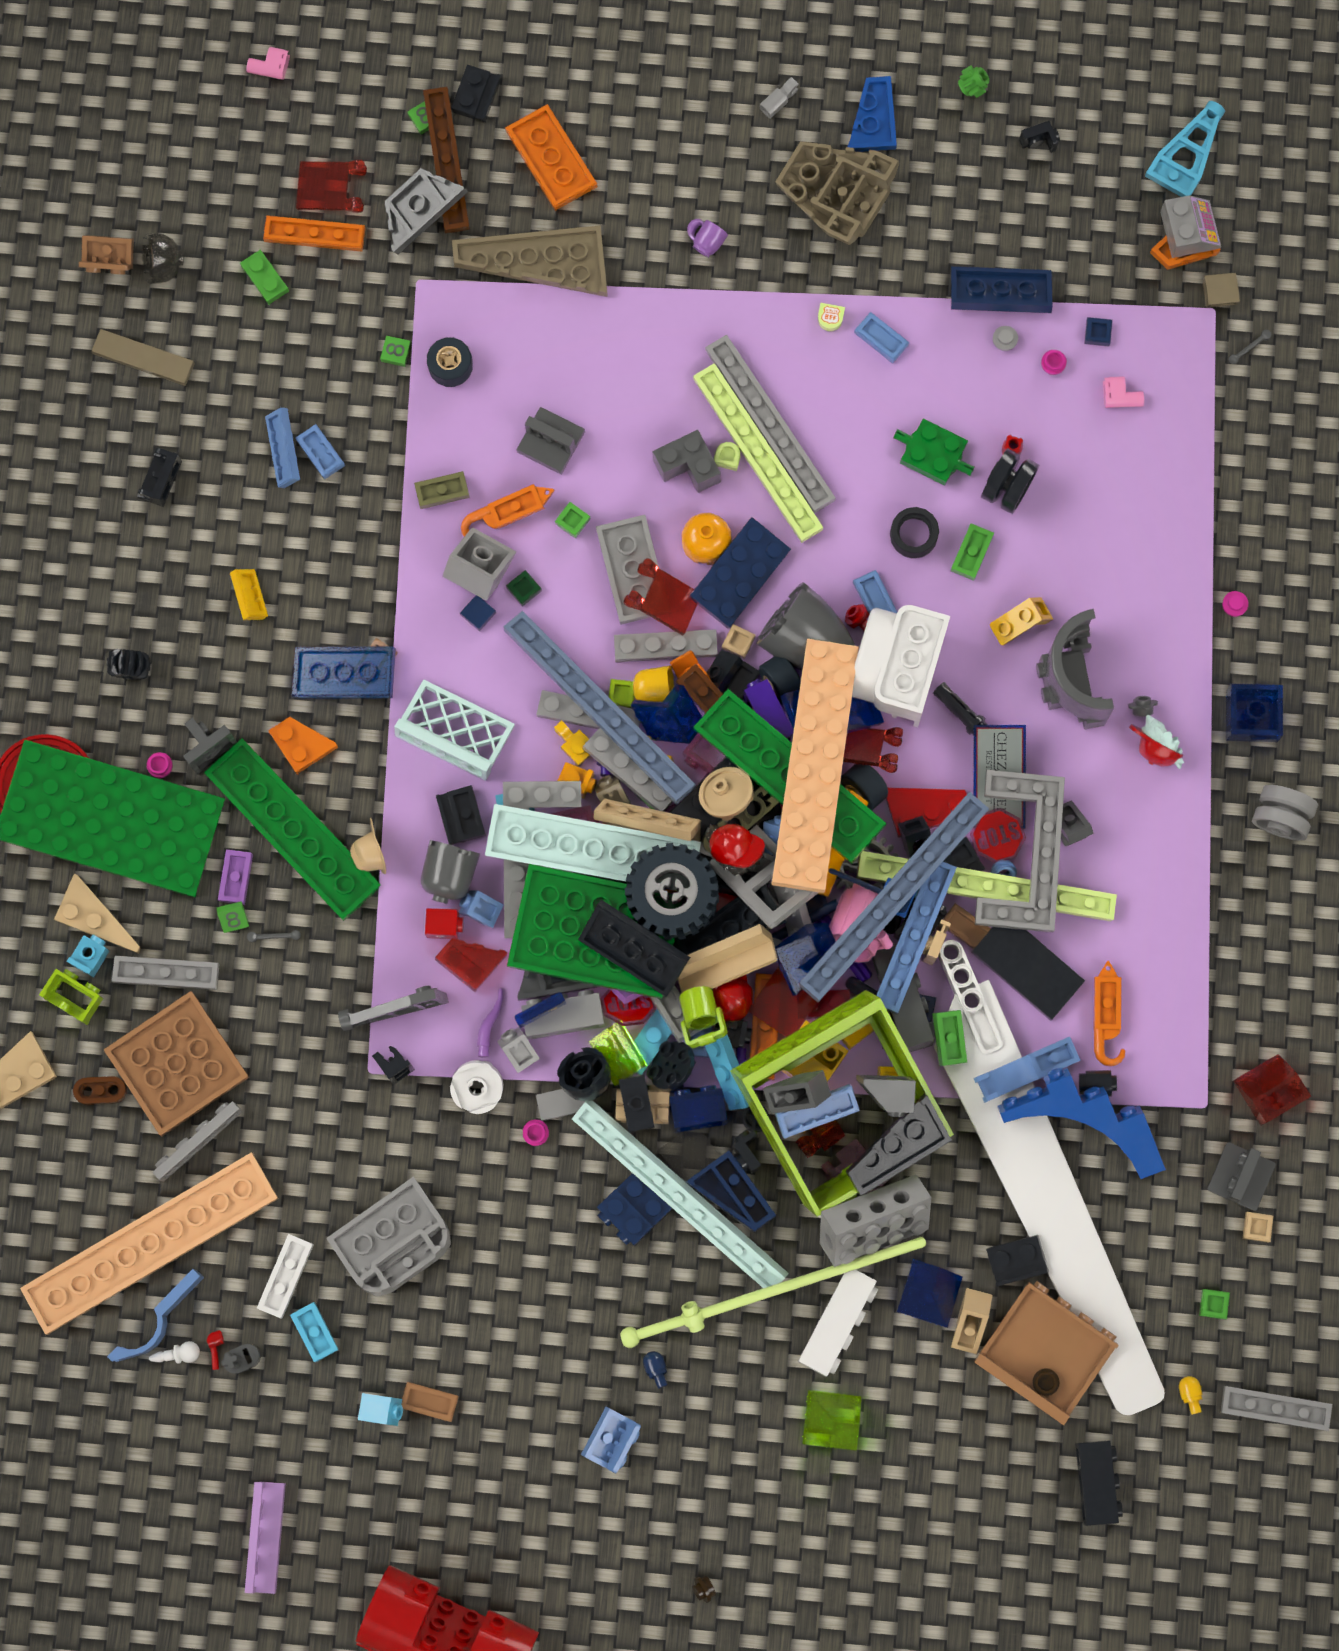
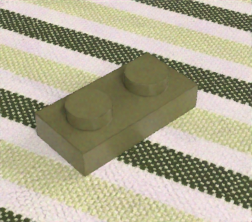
M463 471L414 483L420 509L470 498Z

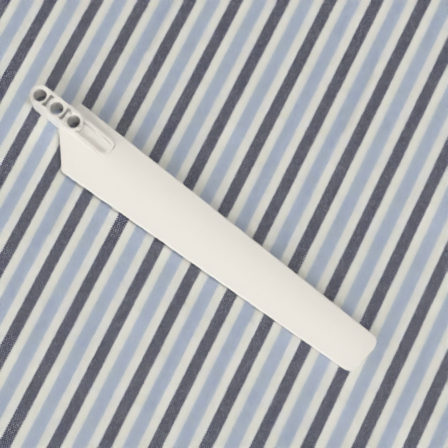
M947 940L943 943L938 957L954 993V998L948 1011L961 1010L967 1063L947 1065L944 1068L1029 1237L1039 1235L1046 1259L1045 1262L1049 1270L1048 1275L1059 1297L1072 1305L1069 1310L1079 1316L1082 1312L1094 1320L1093 1327L1099 1331L1104 1327L1117 1336L1114 1341L1119 1346L1117 1349H1114L1098 1373L1116 1410L1123 1415H1132L1160 1403L1164 1398L1163 1385L1048 1116L1024 1117L1004 1123L997 1106L1001 1105L1003 1100L1010 1097L1019 1098L1027 1095V1091L1035 1088L1034 1083L1031 1082L984 1103L982 1099L984 1095L978 1082L975 1083L973 1079L1022 1058V1055L990 980L978 984L961 944L955 940ZM946 947L955 948L958 953L957 958L952 960L946 958L944 949ZM964 971L968 976V981L964 984L956 982L954 973ZM965 996H976L978 1006L975 1008L966 1006ZM935 1042L934 1048H935V1050H936V1052H937V1046H936V1042Z

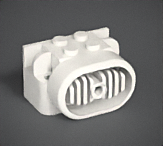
M913 605L903 606L897 613L873 608L870 612L855 661L852 697L874 703L878 710L892 714L893 718L899 716L913 720V726L918 727L950 616Z

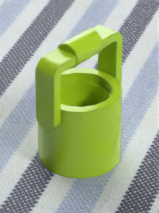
M694 987L680 994L679 1000L684 1020L681 1021V1027L685 1043L689 1047H703L727 1035V1027L722 1009L716 1007L713 991L710 987ZM719 1022L720 1030L691 1040L689 1029L703 1030Z

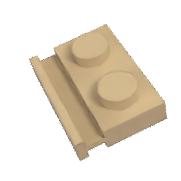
M941 919L934 936L929 935L922 953L925 955L924 963L934 964L951 923Z

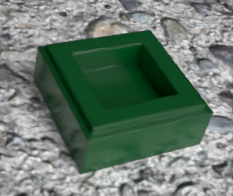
M526 570L506 585V588L522 607L542 591L541 587Z

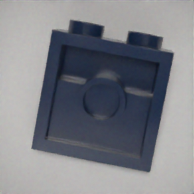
M632 1173L597 1207L600 1211L597 1216L607 1226L612 1223L619 1230L616 1235L625 1245L631 1242L636 1246L672 1208Z

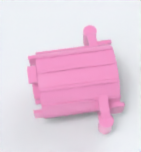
M855 883L852 888H847L842 893L830 926L815 927L813 929L817 941L825 952L833 946L878 895L877 893ZM882 930L854 962H868L876 955L877 950L890 949L893 946V942L888 934Z

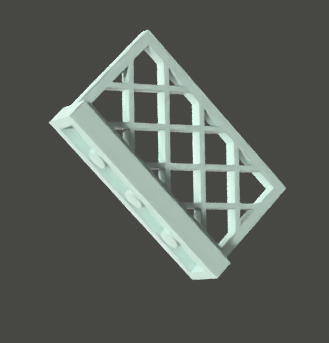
M423 680L402 718L398 719L394 729L396 737L486 781L515 724ZM425 689L434 692L437 701L424 704L421 696ZM454 702L458 704L460 712L446 715L443 704ZM440 706L443 717L429 720L426 709ZM422 711L426 722L415 724L408 721L412 713ZM473 713L481 715L483 723L469 727L466 715ZM463 717L466 728L452 732L449 720ZM445 722L449 733L442 735L433 733L431 725ZM499 724L506 728L503 735L492 738L489 726ZM485 728L489 739L475 743L471 732ZM468 733L471 744L466 746L457 745L454 736ZM491 744L493 753L489 760L479 755L478 747Z

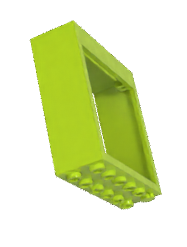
M867 990L730 1070L803 1205L817 1217L821 1215V1211L857 1197V1191L846 1173V1170L851 1165L844 1168L839 1175L809 1192L752 1088L756 1089L768 1082V1078L781 1070L790 1071L870 1023L898 1076H908L916 1081L914 1103L925 1093L949 1136L954 1135L881 998Z

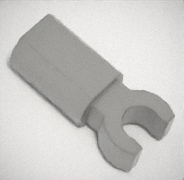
M791 77L781 89L777 88L760 103V110L771 119L788 103V98L798 91L797 86L799 84Z

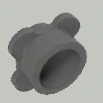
M1138 696L1133 699V703L1128 704V708L1133 709L1134 715L1145 717L1153 714V706L1158 705V701L1151 700L1149 696Z

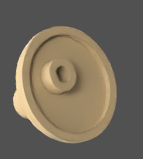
M724 767L712 772L702 782L699 790V801L703 809L708 814L725 821L731 820L734 816L743 812L754 798L753 784L750 777L735 767Z

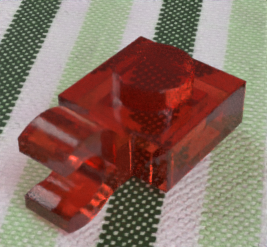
M837 1120L812 1128L810 1130L813 1134L812 1136H802L795 1143L805 1156L809 1158L820 1148L826 1151L846 1135Z

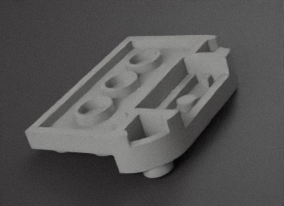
M414 1177L326 1238L354 1281L364 1291L376 1297L392 1293L440 1259L451 1245L450 1231L446 1222L442 1219Z

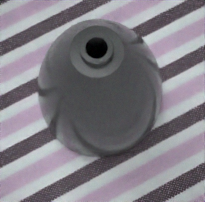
M804 582L799 584L789 594L790 600L787 599L775 611L758 636L761 640L756 643L774 657L787 659L793 667L800 670L803 669L807 639L856 646L847 628L834 610Z

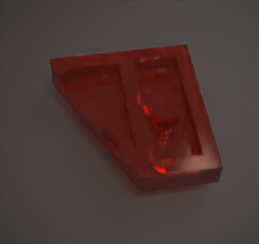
M451 938L436 955L435 961L472 991L476 992L505 959L507 952L501 949L497 951L485 948L484 945L476 943L468 944L463 940Z

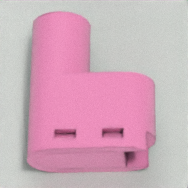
M269 47L265 61L253 58L248 59L246 71L251 74L284 80L290 55H288L287 50Z
M1124 376L1104 378L1105 408L1144 406L1143 391L1126 392Z

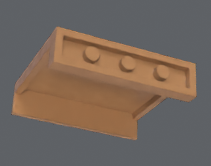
M1038 1281L1034 1285L1028 1282L974 1362L1055 1420L1065 1425L1077 1403L1114 1349H1117L1119 1346L1114 1341L1117 1336L1104 1327L1101 1331L1093 1327L1094 1320L1082 1312L1079 1316L1069 1310L1072 1305L1061 1297H1058L1056 1300L1047 1294L1049 1289ZM1040 1369H1051L1058 1375L1060 1384L1054 1394L1043 1396L1035 1391L1033 1377Z

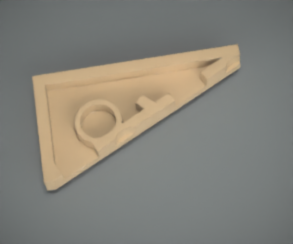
M74 874L54 920L139 954L141 949L136 941L83 880Z

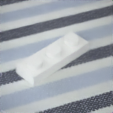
M288 1234L257 1309L281 1319L283 1318L314 1244Z

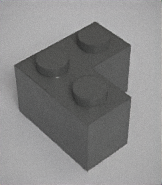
M699 430L693 431L652 451L653 462L664 482L686 471L698 493L721 482V473Z

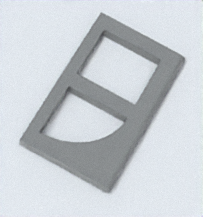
M757 825L749 830L751 834L763 839L765 847L776 856L777 845ZM715 859L709 862L712 869L770 929L776 927L819 893L800 890L780 907L772 911L755 892L772 879L775 860L746 883L742 880L741 868L722 864Z

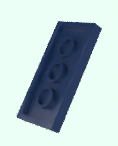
M951 266V310L1052 313L1051 270Z
M751 517L688 597L728 629L791 548Z

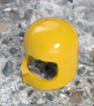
M671 665L643 669L636 673L633 679V692L638 703L644 706H654L674 702V674Z

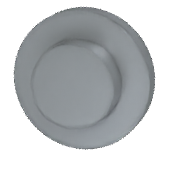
M1001 326L995 330L993 343L996 348L1002 351H1009L1017 345L1018 334L1012 327Z

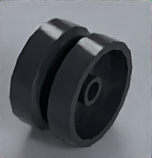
M1007 448L992 469L981 498L994 503L1004 491L1001 509L1013 514L1025 496L1040 465L1027 459L1023 461L1016 471L1020 454Z

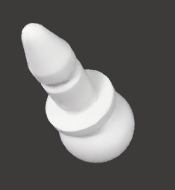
M188 1341L181 1346L174 1345L173 1350L157 1352L151 1355L149 1360L160 1363L175 1359L177 1364L182 1361L192 1363L198 1359L200 1349L196 1343Z

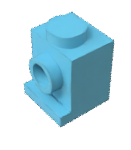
M93 934L90 938L83 936L67 962L94 978L110 951L104 947L106 942ZM88 948H91L92 955L85 957V952Z

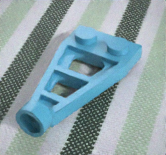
M1209 101L1205 108L1157 154L1145 177L1180 197L1191 196L1202 178L1217 125L1224 115L1225 109L1219 103ZM1197 127L1207 132V137L1202 146L1188 139V136ZM1183 147L1194 152L1196 155L1191 169H1187L1172 160V156Z

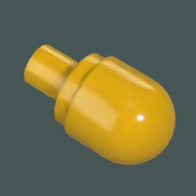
M1192 1376L1184 1377L1179 1383L1181 1399L1184 1401V1404H1189L1191 1415L1201 1413L1199 1400H1202L1203 1394L1200 1383Z

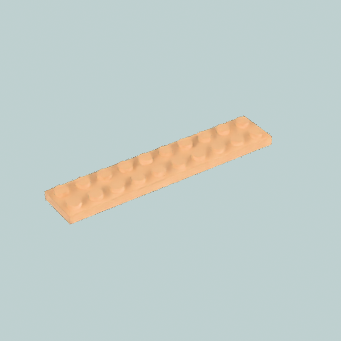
M807 639L771 885L819 893L825 892L855 678V662L859 646Z
M251 1152L20 1289L45 1335H48L279 1198L254 1154Z

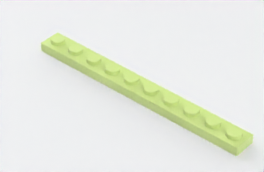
M863 851L859 855L856 878L886 883L887 879H892L909 859ZM957 867L946 894L976 899L980 897L1029 902L1030 879ZM1058 884L1056 912L1111 922L1114 920L1117 894Z

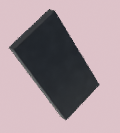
M603 900L597 904L578 938L580 942L665 997L669 995L691 958Z
M992 927L971 951L972 954L1050 1021L1053 1020L1085 982L1082 977L1027 930Z

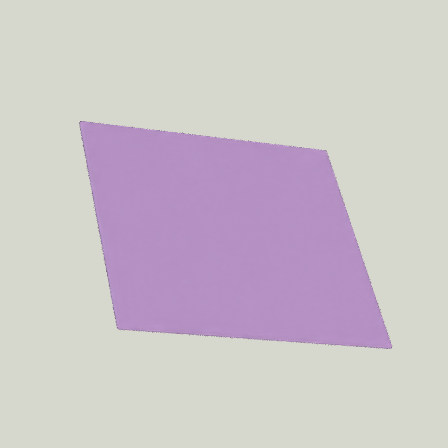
M418 280L415 291L393 648L398 654L393 659L381 843L386 874H383L380 870L379 883L381 886L378 892L371 1008L416 993L415 989L423 986H431V989L437 988L447 993L449 1003L370 1023L369 1073L385 1075L372 1055L379 1052L389 1062V1057L394 1058V1054L389 1049V1046H392L398 1050L405 1061L408 1059L415 1068L407 1076L453 1078L454 1073L461 1065L469 1061L480 1060L492 1063L501 1074L503 1080L559 1082L557 1070L561 1061L571 1052L577 1054L583 1051L581 1048L590 1047L602 1052L611 1069L610 1084H619L621 1079L640 1076L623 1064L620 1059L657 1008L652 1002L653 1008L642 1020L624 1022L607 1013L604 997L611 989L605 987L585 989L599 993L605 1027L528 1040L540 1059L518 1073L497 1042L501 1039V1035L509 1029L515 1030L518 1027L526 1036L521 1006L527 1005V1000L518 1001L517 998L525 971L507 967L513 938H504V906L493 928H489L469 916L460 914L459 917H464L463 933L459 932L458 939L427 938L425 935L426 908L456 909L459 911L461 899H448L447 904L432 900L433 895L422 888L421 874L430 840L449 844L436 795L472 785L486 836L456 843L453 846L480 854L469 890H478L504 904V859L485 856L494 804H497L495 795L503 794V782L557 781L565 762L577 766L561 749L565 741L554 731V727L560 721L540 718L536 715L542 690L567 694L504 631L503 626L521 611L607 696H609L611 679L633 681L636 673L640 670L670 666V662L674 660L615 662L614 635L716 629L717 652L719 654L731 627L727 629L688 597L714 564L707 565V563L693 562L686 556L682 548L681 539L683 528L692 516L710 512L719 515L727 522L731 531V540L736 537L747 521L753 517L791 548L733 623L756 635L745 659H741L759 670L760 665L774 657L756 644L761 640L758 636L775 611L787 599L790 600L789 594L802 582L821 596L834 610L847 628L855 645L859 646V648L864 632L859 626L853 629L845 623V616L851 606L863 604L853 584V580L874 570L877 571L897 612L903 606L913 605L950 616L919 726L914 727L913 720L899 716L893 718L892 714L878 710L872 702L852 697L841 776L857 762H864L881 775L889 788L965 790L966 794L971 792L976 797V737L973 734L969 735L963 722L933 694L934 690L943 682L973 712L986 718L985 722L991 728H1023V773L1065 777L1063 804L1072 800L1091 824L1094 833L1069 846H1065L1061 840L1058 884L1117 894L1114 920L1110 922L1056 912L1054 932L1027 930L1085 980L1051 1021L972 954L971 951L973 949L948 931L946 932L947 935L944 942L955 940L961 944L978 984L990 980L1022 1057L1067 1037L1071 1038L1081 1061L1063 1069H1069L1078 1094L1079 1073H1085V1071L1111 1070V1074L1117 1076V1091H1112V1097H1109L1112 1105L1205 1108L1208 1105L1215 310L1213 308L1057 302H1052V313L951 310V299L614 286H607L608 297L543 284ZM820 303L845 307L843 322L837 330L826 331L820 327L818 323ZM870 312L909 342V346L894 363H891L854 333L855 329ZM1087 317L1112 320L1110 346L1084 344ZM1009 326L1017 332L1018 342L1012 350L1002 351L995 347L993 334L997 328ZM725 335L729 337L836 498L833 503L815 513L823 526V530L803 543L800 542L742 452L740 453L737 471L718 467L721 473V482L699 493L687 471L664 482L653 462L652 451L696 430H699L713 459L716 449L721 443L732 442L736 444L693 380L694 375L714 364L705 351V347ZM445 337H454L463 341L468 346L472 355L473 370L471 375L463 384L456 387H445L438 384L431 377L427 366V353L430 347L437 340ZM1058 350L1065 355L1067 364L1062 373L1050 375L1043 370L1041 360L1047 351ZM1124 376L1126 392L1143 391L1144 406L1105 408L1104 378ZM540 407L585 429V433L562 475L517 453L516 450L526 433L525 422L529 416L534 418ZM924 418L968 440L967 446L962 453V461L975 466L971 476L956 470L944 486L900 464V460L906 451V444L893 439L895 432L899 429L912 435ZM1008 435L1023 439V449L1015 469L1016 471L1023 461L1027 459L1040 465L1025 496L1013 514L1001 509L1004 491L994 503L981 498L992 469L1003 455L1001 449ZM1009 443V444H1008L1009 447L1012 448V449H1015V448L1018 447V446H1017L1016 444H1014V443ZM461 471L464 472L470 498L420 509L414 483ZM532 484L536 487L554 489V493L544 505L545 509L500 529L489 527L483 519L470 525L469 530L473 527L516 551L498 587L487 601L484 600L496 610V614L478 631L460 615V612L476 595L443 577L450 554L464 538L461 531V523L464 517L473 511L487 506L491 502ZM569 502L587 513L591 518L576 539L555 524V520ZM919 507L926 509L934 515L938 522L939 535L936 546L929 554L921 558L905 557L898 553L891 543L890 530L892 522L897 514L906 508ZM645 515L670 613L620 625L596 526ZM919 519L905 521L899 531L902 541L912 547L925 544L930 535L927 524ZM971 523L994 532L974 581L951 572L952 565ZM526 570L541 587L542 591L522 607L506 588V585ZM1042 597L1053 620L1045 625H1035L1007 644L1000 645L990 627V623L1028 598ZM1094 609L1096 618L1092 619L1089 624L1090 637H1087L1088 643H1091L1092 648L1090 652L1083 653L1092 693L1091 697L1112 698L1114 710L1105 726L1084 729L1083 722L1079 723L1077 716L1071 714L1066 709L1049 710L1048 703H1043L1041 688H1044L1043 678H1038L1036 663H1039L1042 654L1049 653L1057 633L1069 619L1080 612ZM1063 647L1062 652L1068 651V648L1064 649ZM716 657L697 658L699 664L706 672L716 659ZM794 667L801 679L802 670ZM673 671L675 687L673 703L644 706L638 703L635 698L633 709L643 712L639 728L647 736H651L652 741L666 755L672 756L674 763L696 786L725 756L694 730L693 727L705 714L676 683L677 677ZM423 680L515 724L486 781L395 736L394 726L398 719L402 718ZM425 689L421 696L423 703L427 704L437 701L436 694ZM1149 696L1151 700L1158 701V705L1153 706V714L1150 716L1162 722L1166 730L1172 733V738L1178 737L1180 741L1178 749L1182 748V759L1184 761L1181 769H1178L1175 764L1163 767L1155 764L1151 765L1140 754L1139 744L1141 736L1129 728L1133 724L1142 729L1146 724V716H1136L1133 714V709L1128 708V704L1133 703V699L1136 697ZM798 697L785 705L781 704L793 730ZM454 702L443 704L446 715L460 712L458 704ZM440 706L426 709L429 720L443 717ZM422 711L412 713L408 721L415 724L426 722ZM477 713L466 715L469 727L483 723L481 715ZM463 717L449 720L452 732L466 728ZM445 722L431 725L433 733L437 735L449 733ZM565 723L573 734L580 729L589 739L598 730ZM499 724L489 726L492 738L503 735L506 730L505 727ZM485 728L471 732L475 743L489 739ZM468 733L454 736L457 745L466 746L471 744ZM491 744L477 748L480 756L488 760L493 753ZM592 756L579 766L584 770L588 771V769L594 771V779H597L596 784L603 778L600 776V766L597 765ZM620 781L632 805L649 808ZM595 787L591 794L587 792L585 798H581V807L535 808L536 812L602 824V821L594 820V810L600 804ZM885 799L872 810L886 822V826L877 835L876 841L880 842L881 838L885 837L887 840L884 847L891 844L894 846L889 855L897 853L899 857L909 859L904 849L902 838L897 837ZM1023 801V826H1020L1023 839L1013 856L1000 859L1009 860L1015 865L1017 869L1016 877L1031 878L1036 802ZM672 802L664 812L669 813L677 804ZM975 825L965 837L968 838L980 858L979 860L986 868L983 872L991 873L992 866L1000 860H995L978 851L973 835L977 827ZM938 826L930 828L931 834L938 828ZM999 826L1003 837L1001 843L1010 842V838L1006 837L1003 826ZM1008 826L1009 830L1016 834V837L1013 834L1011 838L1014 840L1019 839V831L1012 828V826ZM994 828L988 829L987 835L992 846L998 845L999 840L996 830ZM983 830L980 831L982 838L978 840L981 849H987L989 845ZM869 848V852L880 854L876 850ZM1007 869L1001 870L999 873L1003 874L1007 872ZM844 871L845 874L852 876L854 878H856L857 874L855 873H849V871ZM841 879L835 880L829 896H826L827 903L834 899H837L839 903L842 893L846 888L845 885L839 889L836 888L837 882ZM869 880L870 885L878 883L876 881ZM946 894L942 905L946 907L947 912L956 903L975 917L976 898ZM835 911L828 914V916H830L831 919L833 918ZM818 921L812 923L813 929L818 927ZM784 923L768 931L773 934L786 925ZM894 933L888 934L893 944L898 943V940L893 937ZM789 937L782 940L787 942V949L783 960L778 959L777 962L746 974L747 983L753 990V1003L749 1013L743 1019L738 1020L740 1022H743V1020L748 1021L747 1028L752 1029L756 973L782 975L777 1042L799 1030L805 1020L811 1023L818 1019H798L797 992L804 991L798 984L808 973L799 972ZM817 941L821 957H823L826 952ZM946 947L944 949L946 958L951 960L957 958L958 953L955 948ZM922 954L914 972H917L921 988H917L918 992L922 995L937 997L934 1013L946 1012L949 1010L954 998L952 988L939 957L933 965H929L923 962L925 955ZM871 958L868 962L864 963L872 972V977L864 983L878 990L880 983ZM1107 961L1111 963L1117 976L1122 977L1121 1031L1117 1037L1104 1041V1052L1110 1059L1116 1058L1120 1054V1050L1125 1049L1124 1059L1116 1066L1103 1065L1097 1060L1094 1053V977H1098ZM848 968L829 990L847 989L845 986L846 980L851 976H856ZM964 971L954 973L956 982L964 984L968 981V976ZM677 980L675 986L680 992V994H682L679 980ZM502 988L503 1002L500 1013L491 1029L489 1057H478L477 1039L479 1029L483 1020L494 1008L498 999V989ZM580 991L562 994H567L568 998L578 996V992ZM850 991V999H852L856 995ZM556 995L540 997L538 999H542V1002L552 1001V997ZM643 995L640 996L639 999L645 1002L641 1006L643 1008L650 1007V1002L644 999ZM965 996L966 1006L969 1008L978 1006L976 996ZM615 997L611 998L612 1003L608 1004V1009L611 1012H616L618 1008ZM617 998L619 1008L623 1011L628 1010V1003L624 1004L625 1008H623L622 1001ZM634 999L632 1001L633 1006L631 1007V1010L640 1009V1006L636 1005V1001ZM715 1025L712 1026L711 1032H714ZM872 1032L849 1050L827 1082L830 1091L850 1084L854 1094L869 1095L857 1082L856 1075H877L879 1066L893 1067L885 1050L882 1049V1045L875 1032ZM672 1034L667 1041L674 1042L677 1040ZM935 1037L933 1046L910 1052L934 1098L960 1099L944 1066H939L938 1054L934 1048ZM842 1040L838 1042L840 1045L849 1050L847 1046L842 1042ZM744 1043L743 1048L747 1049L746 1059H749L750 1044ZM695 1057L696 1064L691 1075L684 1083V1087L721 1089L710 1058ZM647 1068L643 1075H645L646 1085L649 1086L653 1085V1083L647 1076ZM779 1071L775 1074L774 1080H769L756 1089L752 1088L753 1090H763L766 1086L790 1077ZM1043 1077L1033 1081L1035 1088L1046 1087Z

